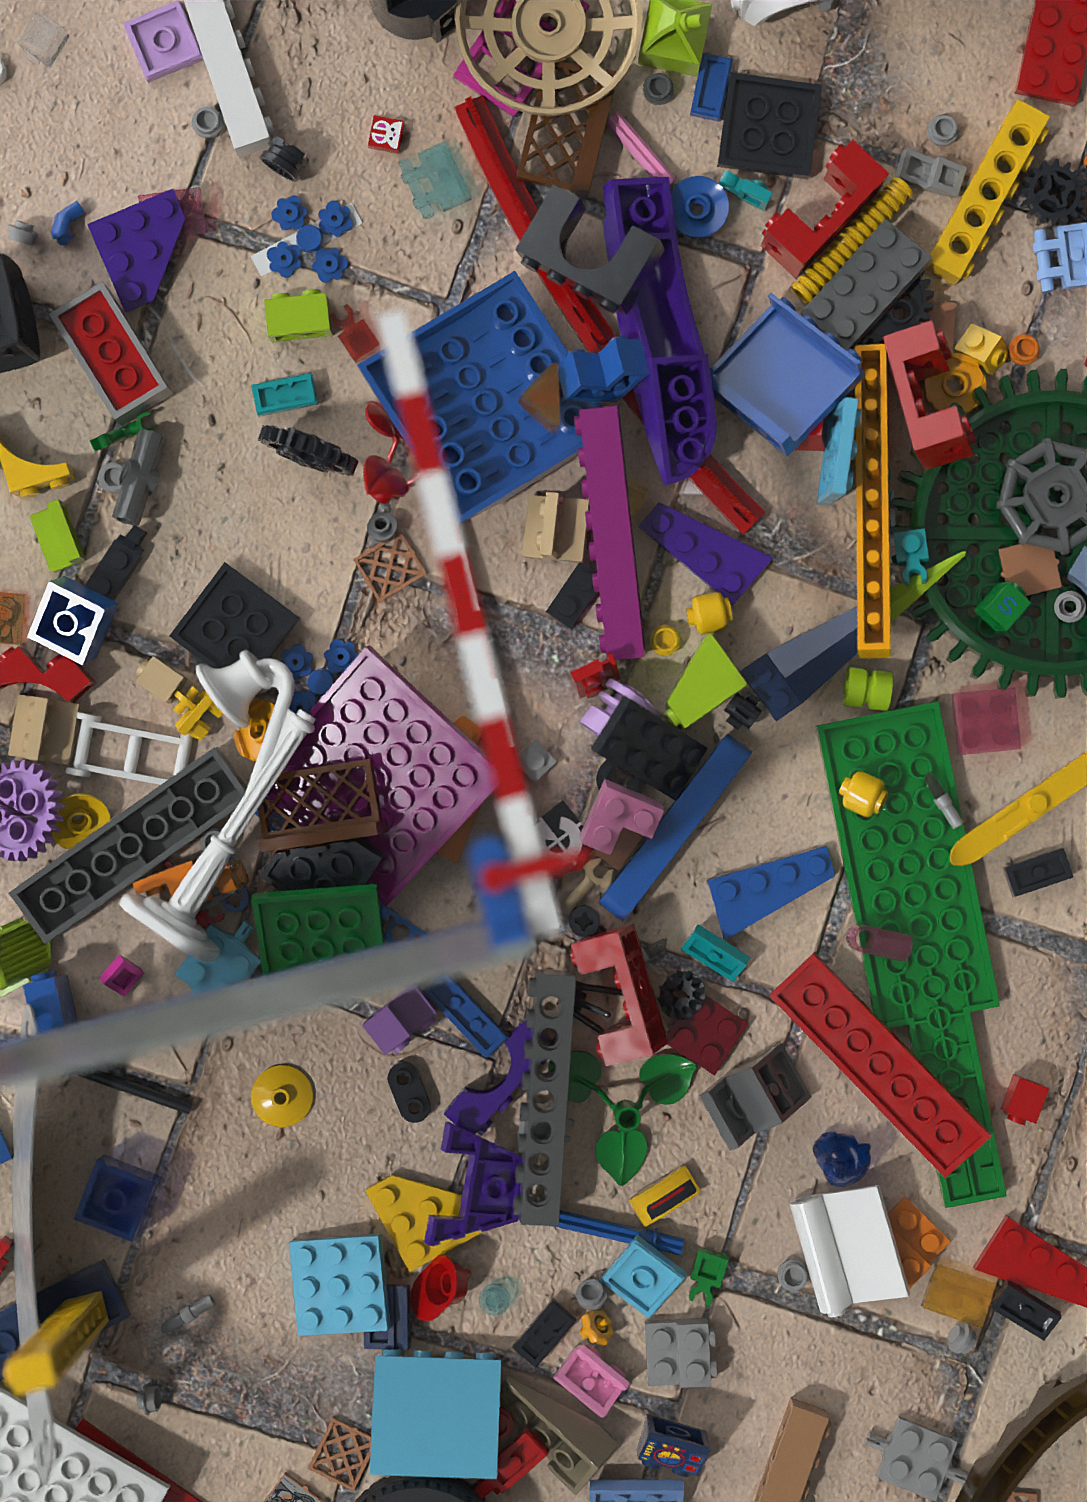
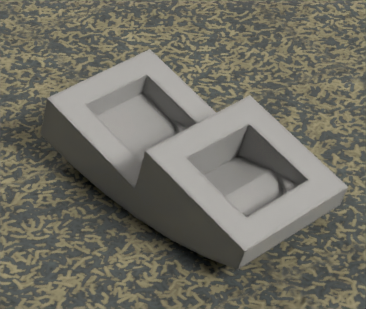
M907 148L902 151L895 177L901 178L909 186L956 198L959 196L967 167L943 157L933 159Z

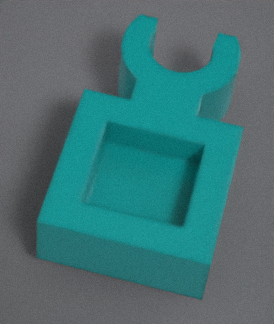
M727 170L724 171L719 181V185L725 191L736 194L738 199L762 211H765L773 193L768 190V186L765 183L756 179L749 181L745 178L742 180Z
M925 529L893 533L897 566L907 565L903 570L905 586H910L909 576L913 573L920 574L922 584H926L927 571L920 564L929 562Z

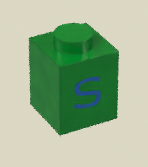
M1000 582L996 584L974 611L996 632L1007 631L1031 602L1025 597V590L1017 583Z

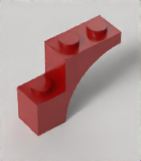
M19 646L15 649L10 647L0 656V690L20 683H37L54 690L67 702L75 703L97 683L80 663L61 654L55 656L46 665L49 668L47 671L40 666L25 648Z

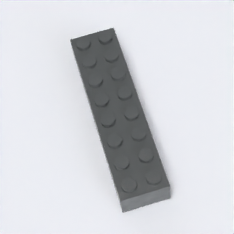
M218 746L214 747L11 890L8 894L46 944L235 811L246 793L247 786Z

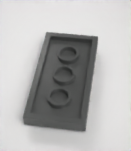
M885 219L804 308L801 314L802 316L804 314L810 316L816 322L817 328L824 334L826 331L832 333L839 340L840 346L846 351L853 349L932 263L933 258Z

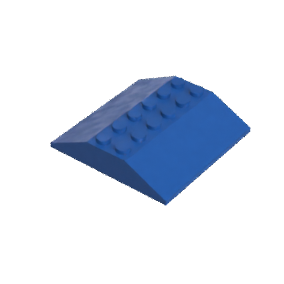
M513 271L410 333L458 525L511 498L577 456L578 448H583L582 435H576L575 417L580 416L579 410L603 406L600 402L564 400L556 366L567 357L568 352L516 271ZM384 348L357 364V367L410 448Z

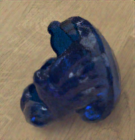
M832 1131L821 1134L820 1138L814 1142L812 1150L817 1159L816 1163L831 1185L837 1187L850 1186L860 1181L867 1173L871 1163V1145L869 1143L858 1144L854 1135L837 1134Z

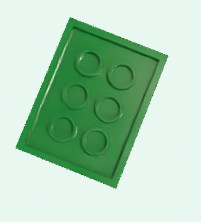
M377 884L253 893L251 900L263 976L385 945Z

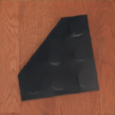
M360 837L281 849L273 854L260 878L279 891L366 885L385 854Z

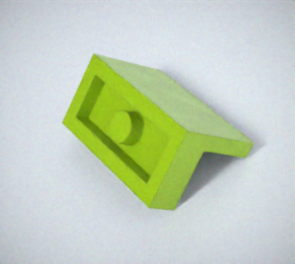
M59 499L46 503L47 509L30 515L31 523L51 572L55 573L86 561L64 502Z

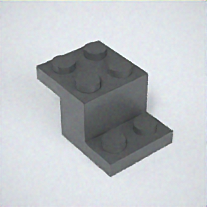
M782 1043L771 1047L758 1059L731 1069L699 1095L730 1151L739 1148L755 1133L782 1124L812 1098Z

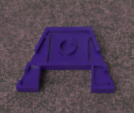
M445 1122L440 1150L445 1153L469 1154L459 1216L429 1215L424 1243L428 1246L440 1245V1242L451 1238L457 1240L465 1237V1234L478 1230L484 1232L518 1222L519 1220L518 1215L513 1213L514 1195H520V1184L516 1183L515 1174L516 1165L522 1164V1156L451 1122Z

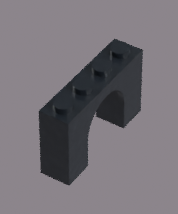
M553 185L515 249L522 259L520 263L533 272H537L540 269L548 273L547 278L560 286H563L564 283L574 287L573 291L586 300H589L590 297L599 300V305L610 313L615 314L618 310L627 315L665 251L660 239L632 226L617 253L608 263L590 270L572 266L567 261L566 247L586 208L579 197Z

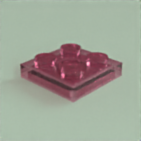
M1015 687L1007 688L1004 691L993 689L951 694L957 755L1021 749Z

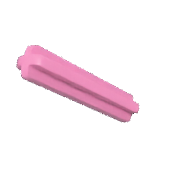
M616 112L607 120L609 129L651 177H669L671 187L676 180L675 176L621 113Z

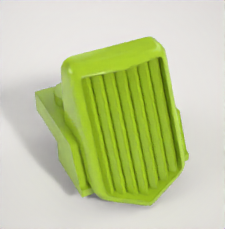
M22 917L0 927V998L22 987L23 984L32 982L31 976L50 972L48 967L52 962L51 941L45 944L29 921H24Z

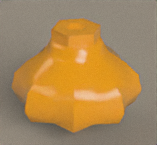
M598 1309L587 1310L586 1314L581 1317L582 1327L580 1335L582 1338L589 1340L591 1343H598L602 1346L607 1345L614 1332L612 1320L606 1315L605 1311Z

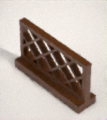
M563 61L555 63V69L563 71L566 77L572 76L570 73L575 74L583 69L581 66ZM606 69V72L611 77H613L617 72ZM597 82L596 89L584 96L578 85H573V89L580 98L573 103L590 97L603 86ZM565 88L555 90V101L559 107L564 106L557 93ZM538 89L534 106L541 107L543 95L542 90ZM615 89L602 100L586 108L589 117L581 124L576 125L571 115L565 114L572 129L559 137L550 123L562 115L550 116L548 118L539 115L542 121L536 124L538 115L532 114L516 179L551 188L555 185L567 192L576 194L579 198L588 200ZM546 126L554 140L539 148L533 135L535 131ZM586 127L583 137L580 130ZM576 134L582 143L581 149L569 155L561 141ZM532 144L535 151L529 154L530 147ZM557 144L565 158L550 166L543 152ZM537 155L546 170L537 175L524 172L527 161ZM578 157L577 166H575L572 160ZM568 163L574 172L572 184L559 181L554 171ZM548 174H550V176L552 177V179H551V178H547V177H545V176L548 175Z
M372 758L281 773L275 782L281 788V791L274 801L265 797L258 808L263 838L259 840L260 852L388 832L386 820H382ZM365 766L366 781L360 788L349 780L348 777L355 767ZM347 769L344 775L338 770ZM326 772H331L340 779L332 792L319 784ZM317 774L315 779H313L309 775ZM300 776L311 784L303 797L290 788L294 780ZM282 779H288V781L286 782V784H284V783H283L282 781H280V780H282ZM344 783L357 792L349 806L336 797ZM315 788L328 797L320 810L307 801ZM286 792L299 802L291 814H288L278 806ZM361 796L370 802L372 816L362 817L353 810ZM332 801L345 810L336 822H333L324 815ZM303 806L316 815L309 826H304L295 819ZM275 810L286 819V822L280 830L271 832L269 818ZM349 814L355 818L346 820ZM320 819L325 822L323 824H317ZM291 823H292L294 826L297 827V828L288 829V827L291 825Z

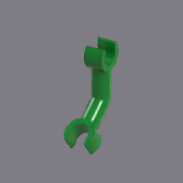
M152 412L141 413L136 421L89 440L94 452L138 434L141 429L154 431L158 425L146 428L142 423L143 418L149 416Z

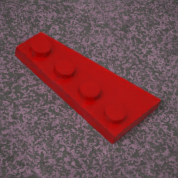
M1005 1215L973 1265V1268L977 1271L1006 1281L1008 1279L1015 1284L1087 1308V1267Z

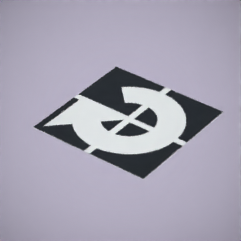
M561 801L534 822L541 855L554 852L566 854L581 849H587L590 854L595 850L581 843L580 833L583 825L564 801ZM575 864L566 866L562 872L547 876L553 882Z

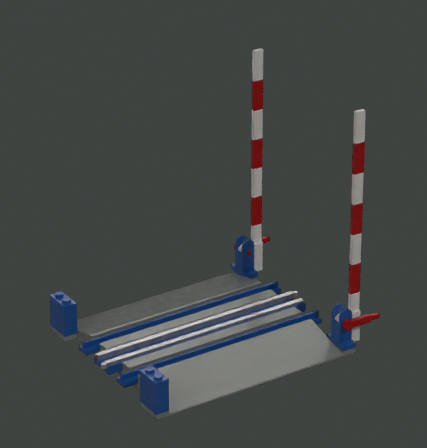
M404 309L379 315L377 319L511 849L510 853L504 844L492 837L480 839L472 846L470 861L485 920L83 1022H78L68 975L58 976L57 971L31 976L32 982L23 984L27 1004H30L33 1008L39 1033L0 1043V1090L531 956L534 954L532 948L537 947L536 938L560 932L548 882L550 879L547 875L562 872L566 866L573 864L575 865L565 873L583 869V862L588 861L590 858L587 849H581L566 854L554 852L541 855Z

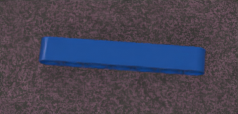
M727 733L661 818L652 839L648 837L645 839L598 903L623 922L745 764L752 751Z

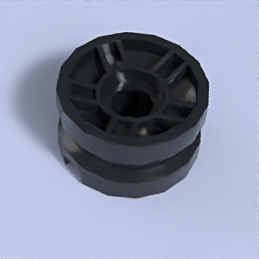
M272 136L268 142L270 147L262 152L259 157L260 160L282 177L297 182L300 177L299 171L307 166L309 158L303 159L305 154L294 145L290 146L285 143L284 139Z

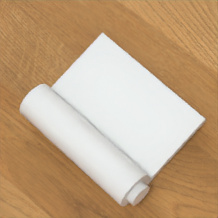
M879 1185L808 1195L789 1203L821 1313L827 1314L828 1317H837L846 1313L845 1308L849 1307L852 1303L902 1298L911 1295Z

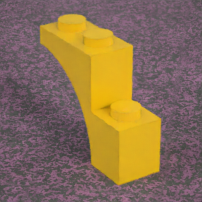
M0 437V463L2 464L10 493L17 497L21 496V499L31 498L39 495V490L50 487L51 490L61 489L69 485L68 481L76 479L74 469L68 463L40 465L27 462L13 454Z

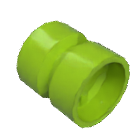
M848 666L843 685V706L857 708L867 703L868 708L871 710L888 711L893 688L892 671L875 669L868 675L867 670L863 668Z

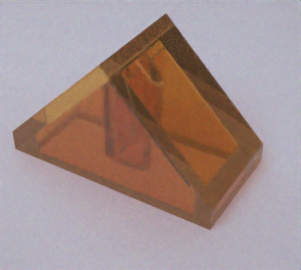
M552 363L521 394L518 401L549 433H557L560 427L558 363Z

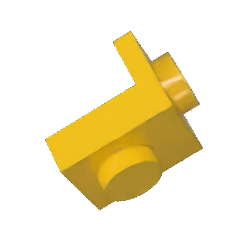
M972 323L954 348L956 353L967 355L982 365L986 373L993 375L997 368H1000L1005 363L1008 355V348L1001 336Z

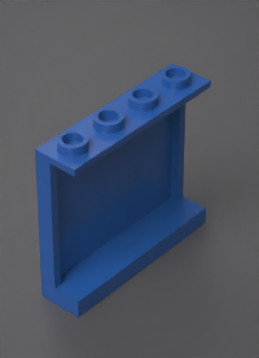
M770 293L768 298L771 306L710 368L714 398L788 457L865 377V373L861 364L863 360L854 350L848 349L846 351L840 346L839 340L832 333L826 331L824 334L817 328L816 322L806 314L803 316L799 315L789 300L784 297L779 299Z

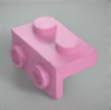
M583 1344L574 1347L553 1378L598 1416L605 1417L620 1393L628 1389L630 1382L625 1379L626 1375L621 1369L615 1365L609 1366L600 1359L602 1355L594 1347Z

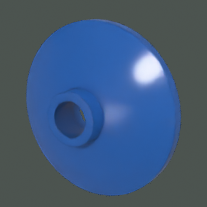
M691 176L680 181L672 189L671 197L675 227L681 234L691 238H704L716 233L723 226L728 216L729 202L724 189L716 181L704 176ZM698 205L703 209V212L695 215L691 208Z

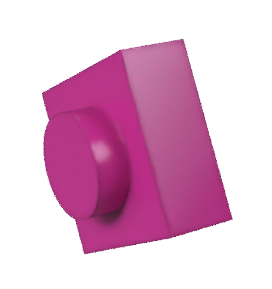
M119 954L101 974L99 979L104 985L125 997L145 973L139 966Z

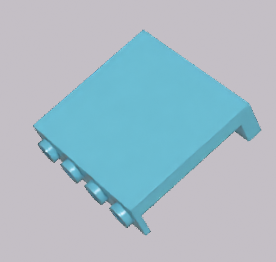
M382 1350V1356H375L369 1475L497 1479L501 1360H494L495 1353H476V1359H463V1352H445L444 1358H432V1351H413V1357H401V1350Z

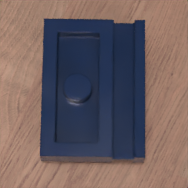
M387 1284L391 1328L388 1331L364 1332V1349L409 1350L411 1348L410 1285Z

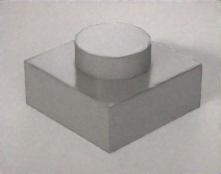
M537 739L517 756L519 767L534 783L557 763Z

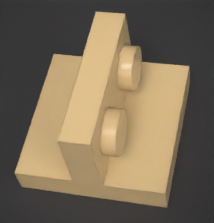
M546 492V496L529 495L522 557L585 563L588 536L585 511H590L589 500L564 498L559 493Z
M18 694L8 755L36 761L72 765L79 719L76 718L77 712H81L82 705Z

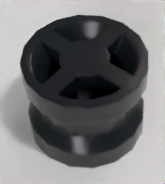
M579 905L574 908L568 919L572 932L580 937L593 935L598 930L600 924L596 910L587 905Z

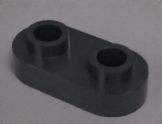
M398 1062L391 1067L388 1073L389 1087L401 1116L411 1123L421 1122L428 1116L431 1108L429 1097L417 1068L410 1062ZM405 1073L408 1075L409 1081L401 1084L397 1080V1075ZM417 1102L420 1105V1111L416 1113L411 1112L409 1104Z

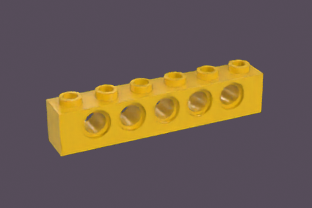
M1017 98L930 253L933 261L925 270L954 286L960 278L967 279L975 263L970 261L975 251L981 253L990 236L985 234L990 224L997 225L1005 209L1000 207L1005 197L1008 199L1012 198L1020 184L1015 180L1020 170L1025 173L1034 158V155L1030 154L1035 144L1040 146L1049 131V128L1045 127L1050 118L1049 115ZM1012 135L1021 136L1024 139L1025 145H1016L1012 141ZM997 162L1008 164L1010 172H1001L997 168ZM982 189H991L995 194V199H986L982 194ZM974 215L978 217L980 226H971L967 221V216ZM952 243H962L965 246L966 253H956L952 248Z

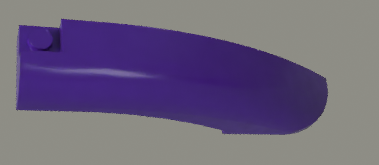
M669 177L611 179L603 186L607 217L602 222L608 262L615 256L632 226L660 239L665 249L628 314L625 315L618 310L616 314L620 335L626 336L628 339H641L650 374L638 383L633 390L663 484L669 485L680 482L698 471L714 446L717 420L708 354L704 352L696 327L682 270Z

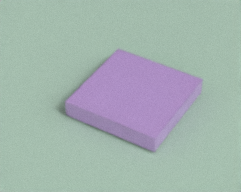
M180 0L123 23L148 83L204 60Z

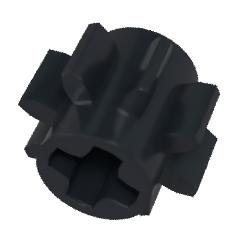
M749 691L744 697L737 692L724 709L730 715L726 722L737 730L742 725L749 729L762 713V710L757 707L760 700Z

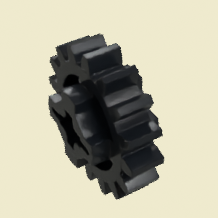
M1055 159L1051 166L1044 160L1039 165V169L1032 167L1028 172L1030 177L1025 176L1021 184L1027 188L1021 189L1018 196L1026 198L1020 207L1029 208L1030 212L1026 216L1027 219L1033 216L1038 218L1037 226H1040L1044 221L1047 222L1048 229H1052L1056 222L1060 226L1066 225L1068 219L1073 222L1079 216L1077 211L1081 212L1086 205L1081 200L1087 198V192L1082 191L1081 188L1085 186L1087 181L1078 180L1077 176L1081 172L1080 169L1074 172L1069 170L1070 162L1061 167L1059 159ZM1040 179L1039 185L1041 189L1034 194L1035 184ZM1048 192L1058 193L1059 196L1056 198L1055 195H1049ZM1070 195H1073L1072 203L1070 207L1067 209L1066 206L1068 205L1066 199Z

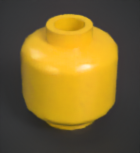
M720 592L696 595L692 598L691 608H686L689 627L695 626L700 635L724 631L728 627V622L733 621L729 598H723Z
M860 771L856 772L852 778L846 777L844 779L839 794L843 795V806L846 809L864 817H870L874 813L879 814L886 802L888 791L885 790L883 780Z

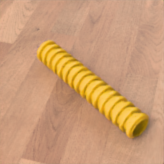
M893 177L890 181L891 184H886L884 191H880L877 194L878 198H873L871 205L865 206V212H860L857 215L858 219H853L851 226L845 227V233H840L838 240L831 242L832 247H826L824 250L825 254H820L818 261L812 262V268H807L805 275L798 277L799 282L792 283V290L800 300L809 304L813 297L822 290L826 283L832 279L885 219L891 220L893 213L899 212V206H904L907 203L906 199L913 197L912 189L904 180Z

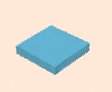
M637 1235L604 1272L600 1282L646 1317L650 1318L686 1278L687 1272Z

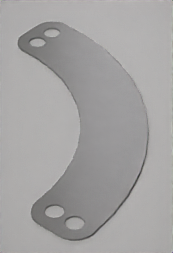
M27 1004L24 1008L20 1037L28 1036V1024L30 1026V1035L39 1033L34 1011L30 1004ZM39 1080L15 1087L12 1209L14 1270L20 1347L39 1328L32 1239L33 1142ZM47 1388L26 1393L37 1468L43 1485L49 1482L55 1445L54 1422ZM46 1421L48 1425V1443L46 1438ZM42 1443L44 1446V1464L42 1459Z

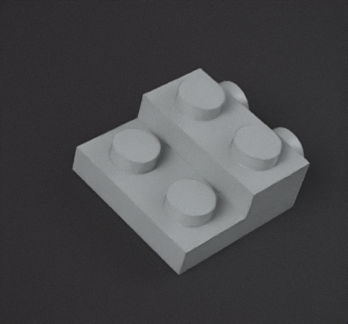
M707 1318L645 1321L648 1386L711 1387V1378H717L716 1358L710 1359L709 1347L715 1346L714 1327H708Z

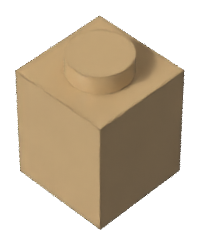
M152 656L150 660L146 658L138 667L136 674L139 676L135 682L163 702L171 704L175 699L174 693L182 689L188 678L161 659Z

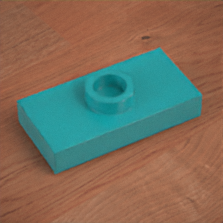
M312 373L251 385L258 417L319 405Z

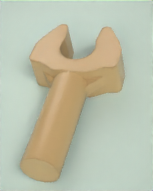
M600 858L590 860L583 866L585 879L564 901L571 910L580 903L593 887L602 886L606 888L610 884L613 874L612 869H609L600 878L595 877L593 874L594 868L601 862Z

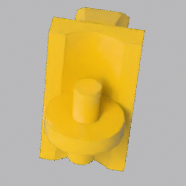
M194 686L186 694L177 690L174 696L180 701L173 710L181 715L186 707L188 709L174 726L182 735L185 736L188 733L190 736L201 741L210 730V726L200 719L203 713L209 710L218 718L224 713L213 702L205 689L201 691L194 701L192 700L199 693V690Z

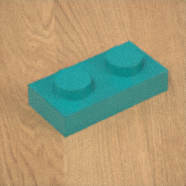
M697 924L681 947V950L732 982L735 981L750 960V956Z

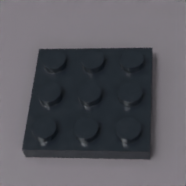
M730 72L717 167L809 179L822 85Z
M224 562L169 637L211 668L221 669L240 660V653L244 650L251 652L258 660L270 659L300 620V617Z

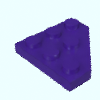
M173 188L87 224L125 312L155 301L160 290V284L172 259L181 230H183L187 220Z

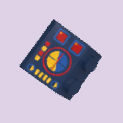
M646 1414L636 1449L637 1458L642 1460L641 1463L645 1466L658 1469L660 1466L671 1468L674 1474L682 1477H689L690 1474L699 1476L711 1450L705 1430Z

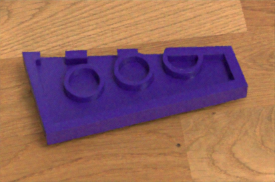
M659 502L638 526L712 590L720 592L723 598L728 597L732 606L773 559Z

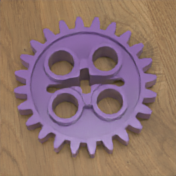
M12 760L11 764H1L0 857L5 858L7 861H27L28 858L36 859L38 856L37 852H47L45 843L54 844L55 842L51 835L52 832L60 833L61 831L56 826V821L64 820V817L58 814V810L64 808L65 804L58 803L57 801L62 796L63 791L54 790L59 783L58 780L50 779L52 772L43 770V765L34 764L32 761ZM1 801L8 805H14V808L3 805ZM25 814L35 816L38 819V821L35 820V818L33 817H26Z

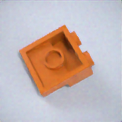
M904 1196L887 1214L910 1289L932 1267L930 1263L951 1241Z

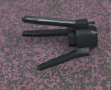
M576 980L573 1017L601 1034L605 1030L577 1010L581 1011L582 1008H585L606 1018H610L611 1013L586 1002L587 994L582 992V990L623 996L622 989L585 984Z

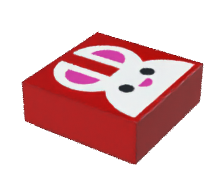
M374 115L368 147L370 149L399 154L405 125L404 121Z

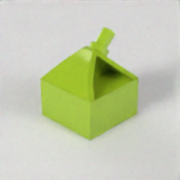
M650 0L639 50L638 65L698 77L712 4L695 0Z

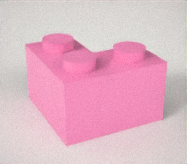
M604 779L580 833L581 843L611 855L623 827L652 839L664 813L663 805L655 799Z

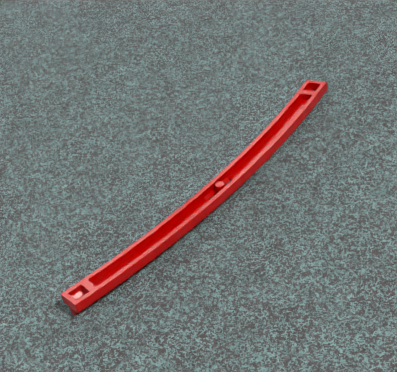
M483 95L474 99L470 96L465 98L464 103L455 106L454 111L494 197L517 240L520 242L538 209L523 181L516 179L518 171L499 134ZM468 111H470V113H471V116H472V118H473V120H474V122H475V126L473 125V123H472V121H471V118H470V116H469ZM538 269L536 273L589 353H599L609 344L611 339L617 337L591 298L586 300L573 291L574 287L567 283L560 286L547 278L548 273ZM574 307L576 308V310L578 311V313L580 314V316H581L582 319L584 320V323L581 321V319L579 318V316L577 315V313H576L575 310L573 309ZM591 334H593V335L595 336V338H596L597 341L600 343V345L602 346V348H600V347L598 346V344L596 343V341L594 340V338L592 337ZM632 389L622 399L643 425L634 390ZM710 454L699 467L700 469L688 477V479L744 535L765 514V511ZM735 507L749 520L748 522L734 510Z

